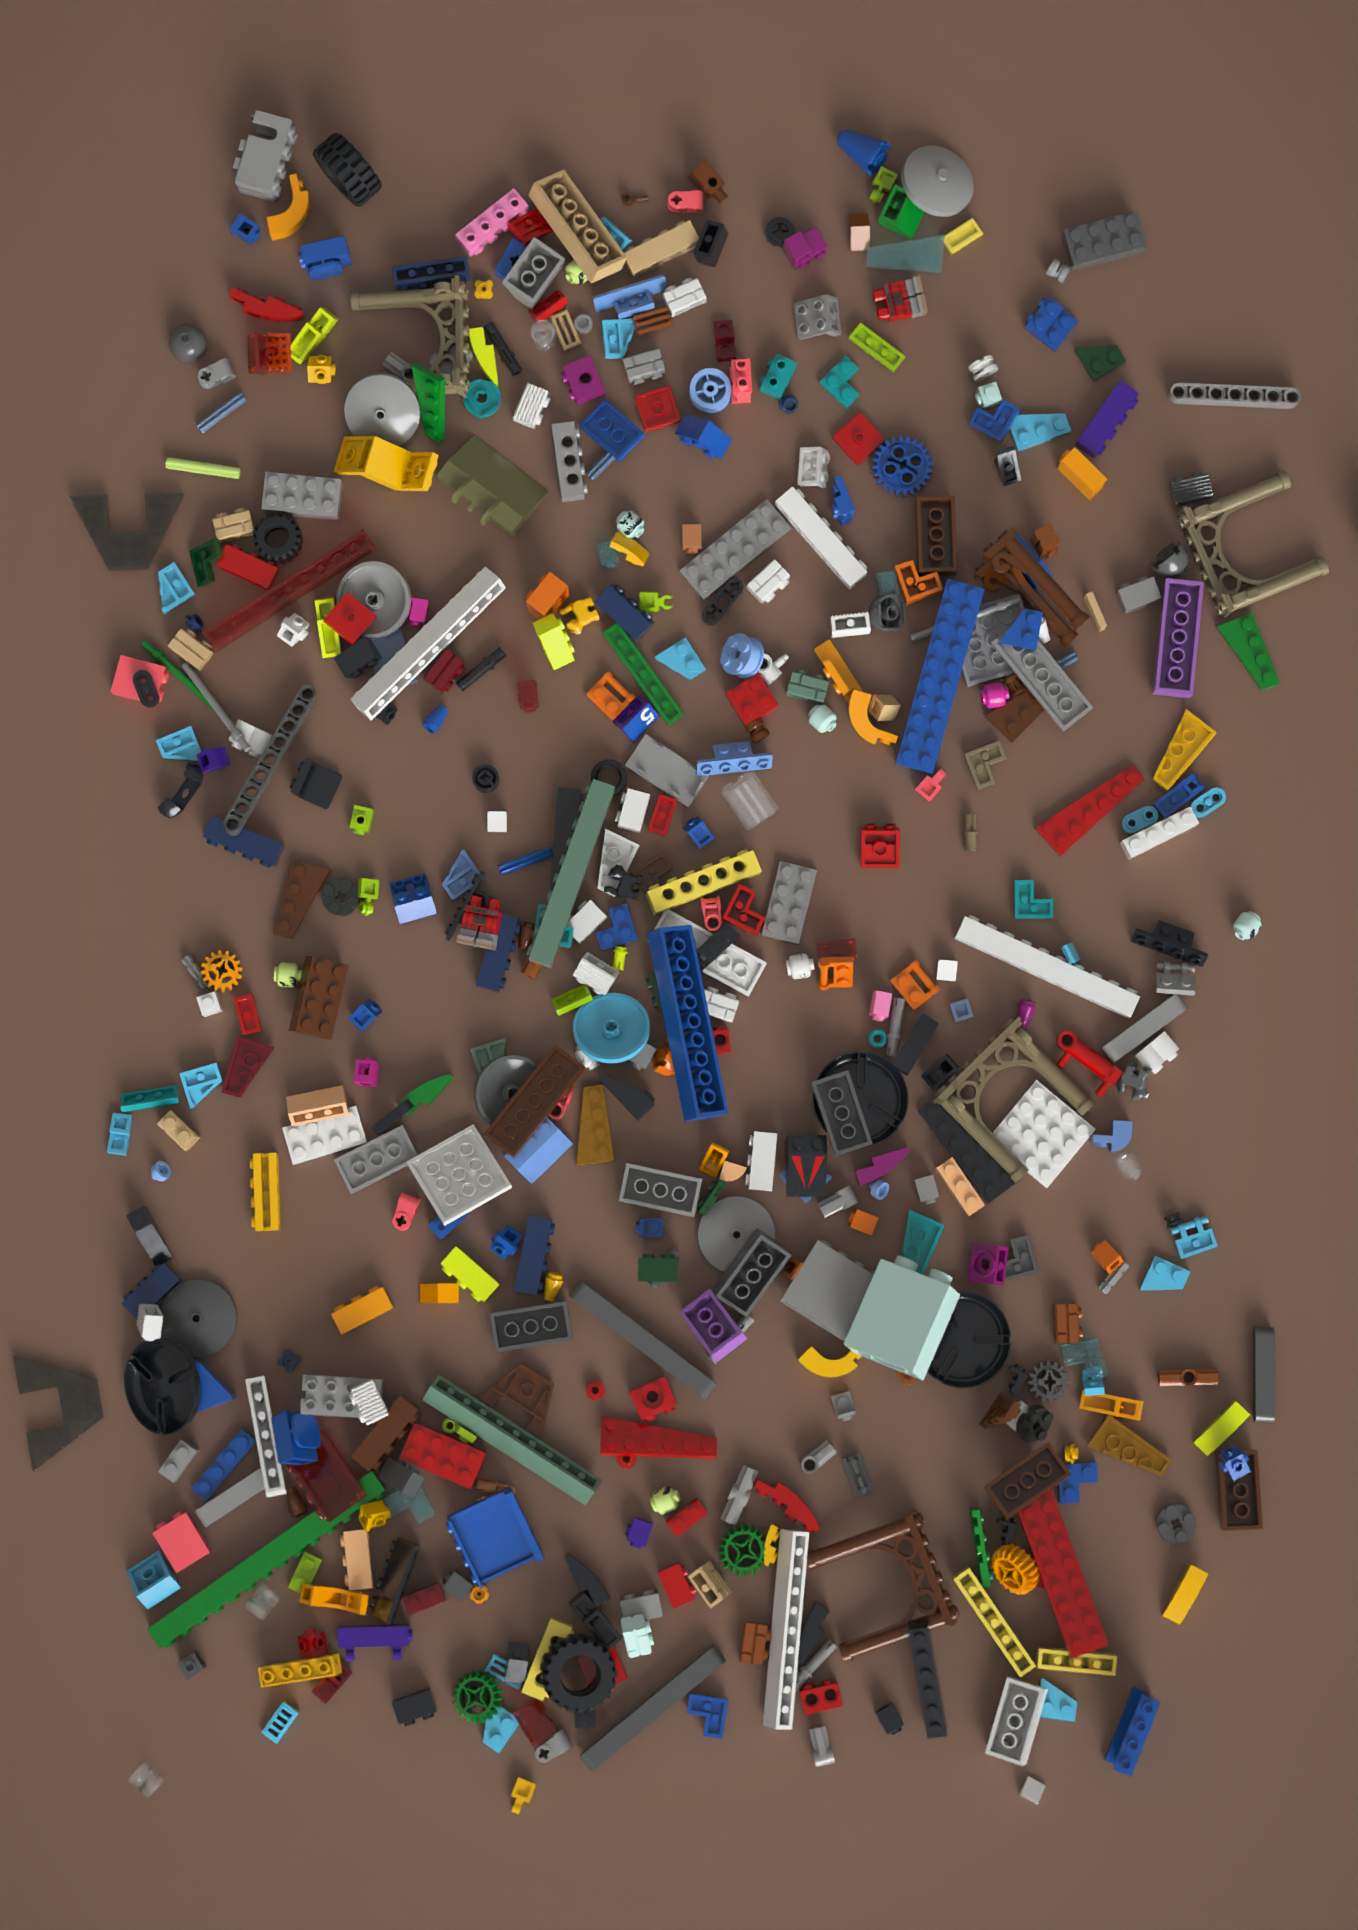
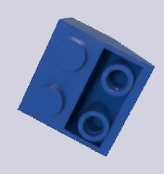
M426 873L389 883L400 924L437 914Z

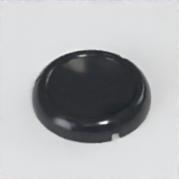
M853 1051L842 1054L830 1061L822 1069L816 1080L849 1071L873 1143L869 1146H873L890 1138L899 1129L898 1127L901 1122L903 1123L908 1110V1089L901 1072L891 1066L892 1062L868 1051L866 1053ZM813 1092L812 1103L814 1113L819 1121L820 1126L826 1132L823 1119Z
M957 1291L960 1297L927 1373L944 1385L954 1388H972L990 1381L1001 1371L1010 1353L1011 1331L1005 1315L993 1301L975 1292Z
M165 1338L155 1339L154 1341L145 1340L138 1344L131 1352L130 1356L133 1357V1360H128L126 1363L124 1387L127 1401L136 1419L147 1430L155 1434L171 1435L186 1428L198 1412L202 1396L200 1374L193 1358L178 1343Z

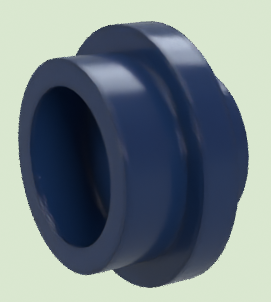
M791 394L784 395L779 402L780 409L784 413H793L798 407L797 398Z

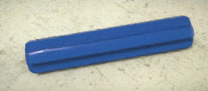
M546 847L498 866L501 875L551 858L553 857V852L550 847Z

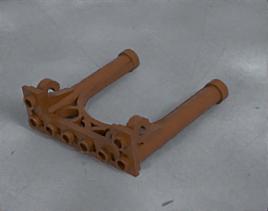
M1013 528L1009 532L1005 530L998 536V540L994 545L990 543L983 550L985 553L982 559L988 562L986 564L982 562L976 567L974 578H978L980 581L983 579V585L988 591H997L1000 588L999 583L991 584L989 582L993 578L1014 592L1020 593L1021 597L1033 610L1043 612L1047 625L1058 636L1060 643L1066 647L1079 635L1075 630L1083 625L1090 616L1075 604L1018 541L1014 534L1015 530ZM1022 572L1027 573L1070 620V625L1074 628L1073 630L1029 583Z
M916 1509L900 1520L814 1551L812 1549L808 1550L807 1565L810 1570L865 1550H884L896 1556L904 1564L912 1579L914 1598L908 1615L895 1625L839 1644L840 1653L845 1663L852 1661L860 1655L908 1639V1623L916 1609L927 1615L914 1620L928 1618L930 1630L944 1625L954 1626L958 1620V1608L949 1601V1593L947 1589L944 1590L941 1582H943L941 1572L936 1571L934 1565L936 1563L933 1552H929L927 1547L929 1545L928 1538L921 1531L924 1519L922 1514L918 1513ZM898 1537L894 1548L882 1544L885 1541ZM905 1539L909 1540L913 1547V1554L908 1556L899 1551L900 1541ZM919 1553L924 1567H918L914 1562L910 1563L908 1560H912ZM927 1575L932 1589L923 1588L919 1591V1587H922L923 1577ZM923 1593L931 1595L934 1602L933 1608L925 1609L918 1603Z

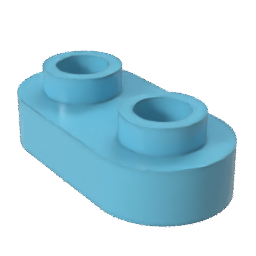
M1212 788L1191 803L1195 816L1197 818L1205 817L1223 805L1226 801V794L1221 788ZM1217 795L1219 797V800L1214 801L1212 799V796ZM1197 805H1201L1203 807V811H1197Z
M1145 806L1126 815L1122 819L1121 827L1128 834L1136 833L1154 824L1158 819V812L1152 806ZM1146 812H1150L1152 814V818H1147L1145 815ZM1129 820H1133L1135 822L1134 827L1129 826Z

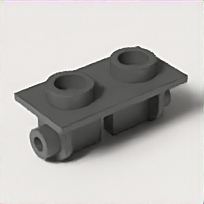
M860 1453L842 1459L855 1496L873 1490Z

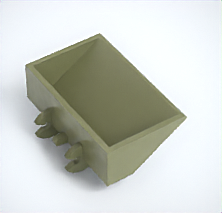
M475 435L445 463L437 474L438 482L454 493L451 499L454 504L461 498L470 505L467 508L468 511L472 512L475 509L483 515L480 524L484 526L490 520L512 538H514L549 493Z

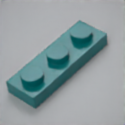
M178 1085L120 1094V1108L122 1112L179 1103Z

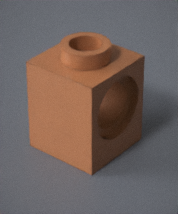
M682 524V550L690 554L698 553V550L702 549L701 524Z

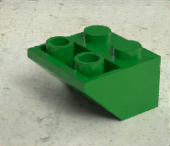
M895 184L879 216L878 225L912 240L925 212L908 198L904 188Z

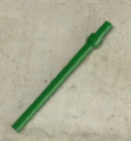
M147 640L143 641L141 646L151 654V658L165 666L213 710L196 685L173 665L160 649L153 647Z

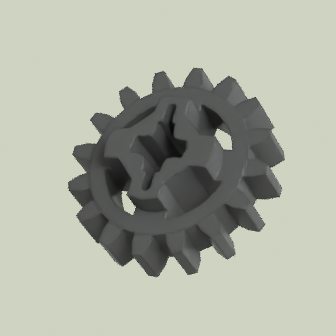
M1046 1361V1365L1039 1362L1040 1368L1033 1367L1035 1373H1029L1032 1380L1027 1381V1383L1032 1384L1033 1387L1029 1391L1036 1392L1034 1394L1035 1398L1040 1395V1401L1044 1402L1045 1398H1047L1048 1403H1051L1052 1398L1059 1401V1395L1065 1397L1063 1391L1069 1390L1066 1383H1069L1070 1380L1065 1379L1069 1373L1062 1372L1064 1366L1057 1368V1362L1050 1365V1361ZM1052 1369L1057 1371L1061 1378H1056L1053 1375ZM1044 1370V1375L1041 1378H1037L1038 1374ZM1048 1376L1054 1381L1050 1384L1049 1388L1047 1384H1044V1380H1047ZM1061 1385L1060 1389L1054 1393L1056 1386ZM1037 1386H1042L1045 1389V1394L1041 1393Z

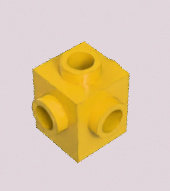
M325 355L309 356L307 365L308 382L319 384L331 383L332 375L335 376L336 365L332 364V357Z

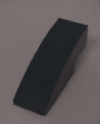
M922 1014L891 1066L908 1076L939 1023Z
M569 1553L565 1554L564 1557L580 1592L588 1589L595 1606L609 1601L610 1597L597 1576L579 1559Z
M585 1591L578 1593L568 1602L587 1628L608 1650L623 1639Z
M818 1601L815 1602L810 1610L800 1635L798 1662L801 1664L825 1633L819 1626L830 1611Z

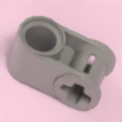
M228 358L218 360L198 372L199 383L204 389H210L236 377ZM207 375L210 380L206 381L204 376Z
M561 1729L536 1748V1759L539 1762L546 1763L567 1751L573 1744L564 1730ZM540 1749L549 1750L547 1758L539 1756L541 1753Z

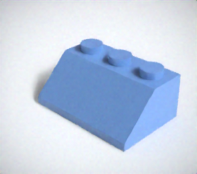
M546 1118L515 1158L509 1154H506L504 1157L533 1184L573 1143Z

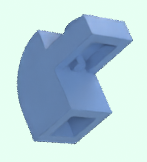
M1111 1121L1110 1135L1093 1134L1091 1135V1143H1096L1095 1147H1107V1144H1110L1109 1152L1123 1149L1131 1140L1133 1121Z

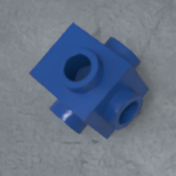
M507 1224L501 1232L497 1231L491 1238L493 1243L489 1249L505 1260L509 1254L513 1256L518 1250L519 1246H517V1243L522 1238V1235Z
M1236 1445L1228 1447L1218 1454L1221 1462H1219L1221 1469L1224 1473L1227 1472L1233 1481L1251 1472L1246 1462L1249 1460L1244 1450L1240 1451Z

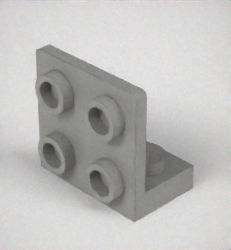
M825 294L794 303L797 337L799 340L822 334L834 337L842 335L838 298Z

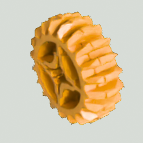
M1005 1544L998 1548L991 1557L992 1562L990 1565L993 1567L992 1572L996 1574L995 1578L1000 1581V1584L1005 1586V1589H1009L1011 1593L1015 1592L1017 1595H1024L1032 1591L1037 1585L1040 1575L1037 1571L1038 1566L1034 1564L1035 1560L1030 1558L1025 1549L1021 1550L1019 1546L1015 1547L1014 1544Z

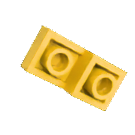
M616 532L610 547L619 552L626 553L627 561L643 567L649 557L647 550L632 538H627L622 533Z
M772 1523L769 1526L766 1542L764 1543V1548H766L764 1550V1565L769 1566V1563L773 1564L778 1555L775 1552L777 1548L771 1545V1542H776L780 1532L777 1531L778 1526Z

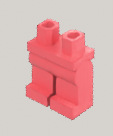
M750 358L733 359L729 367L732 404L750 403L752 394Z

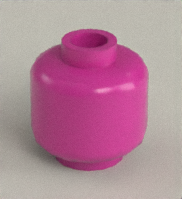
M1001 682L984 685L983 690H980L981 702L987 708L1004 706L1006 699H1009L1008 688H1004Z

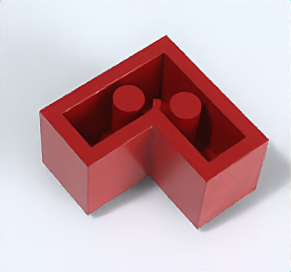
M739 884L722 921L728 922L757 937L765 917L749 910L756 891Z

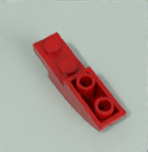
M231 287L228 293L231 300L243 305L242 310L244 314L258 319L273 322H295L305 318L301 307L295 304L290 306L277 296L274 298L269 296L265 303L263 298L256 295L254 297L247 295L248 292L241 288L236 290Z
M759 1479L755 1481L754 1487L757 1488L755 1490L757 1493L764 1497L767 1494L772 1496V1501L780 1506H783V1504L787 1505L783 1511L787 1514L785 1518L794 1523L797 1520L803 1523L802 1527L810 1532L814 1530L819 1531L818 1523L809 1508L788 1487L777 1482L773 1488Z

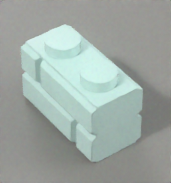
M642 1614L621 1618L628 1656L632 1658L640 1654H651L650 1645H654L652 1633H650L649 1621H645Z

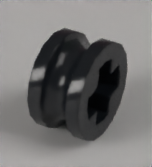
M1180 1212L1163 1218L1164 1221H1167V1227L1183 1221V1219L1179 1218Z

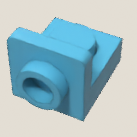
M1101 1368L1082 1369V1383L1085 1396L1105 1395Z

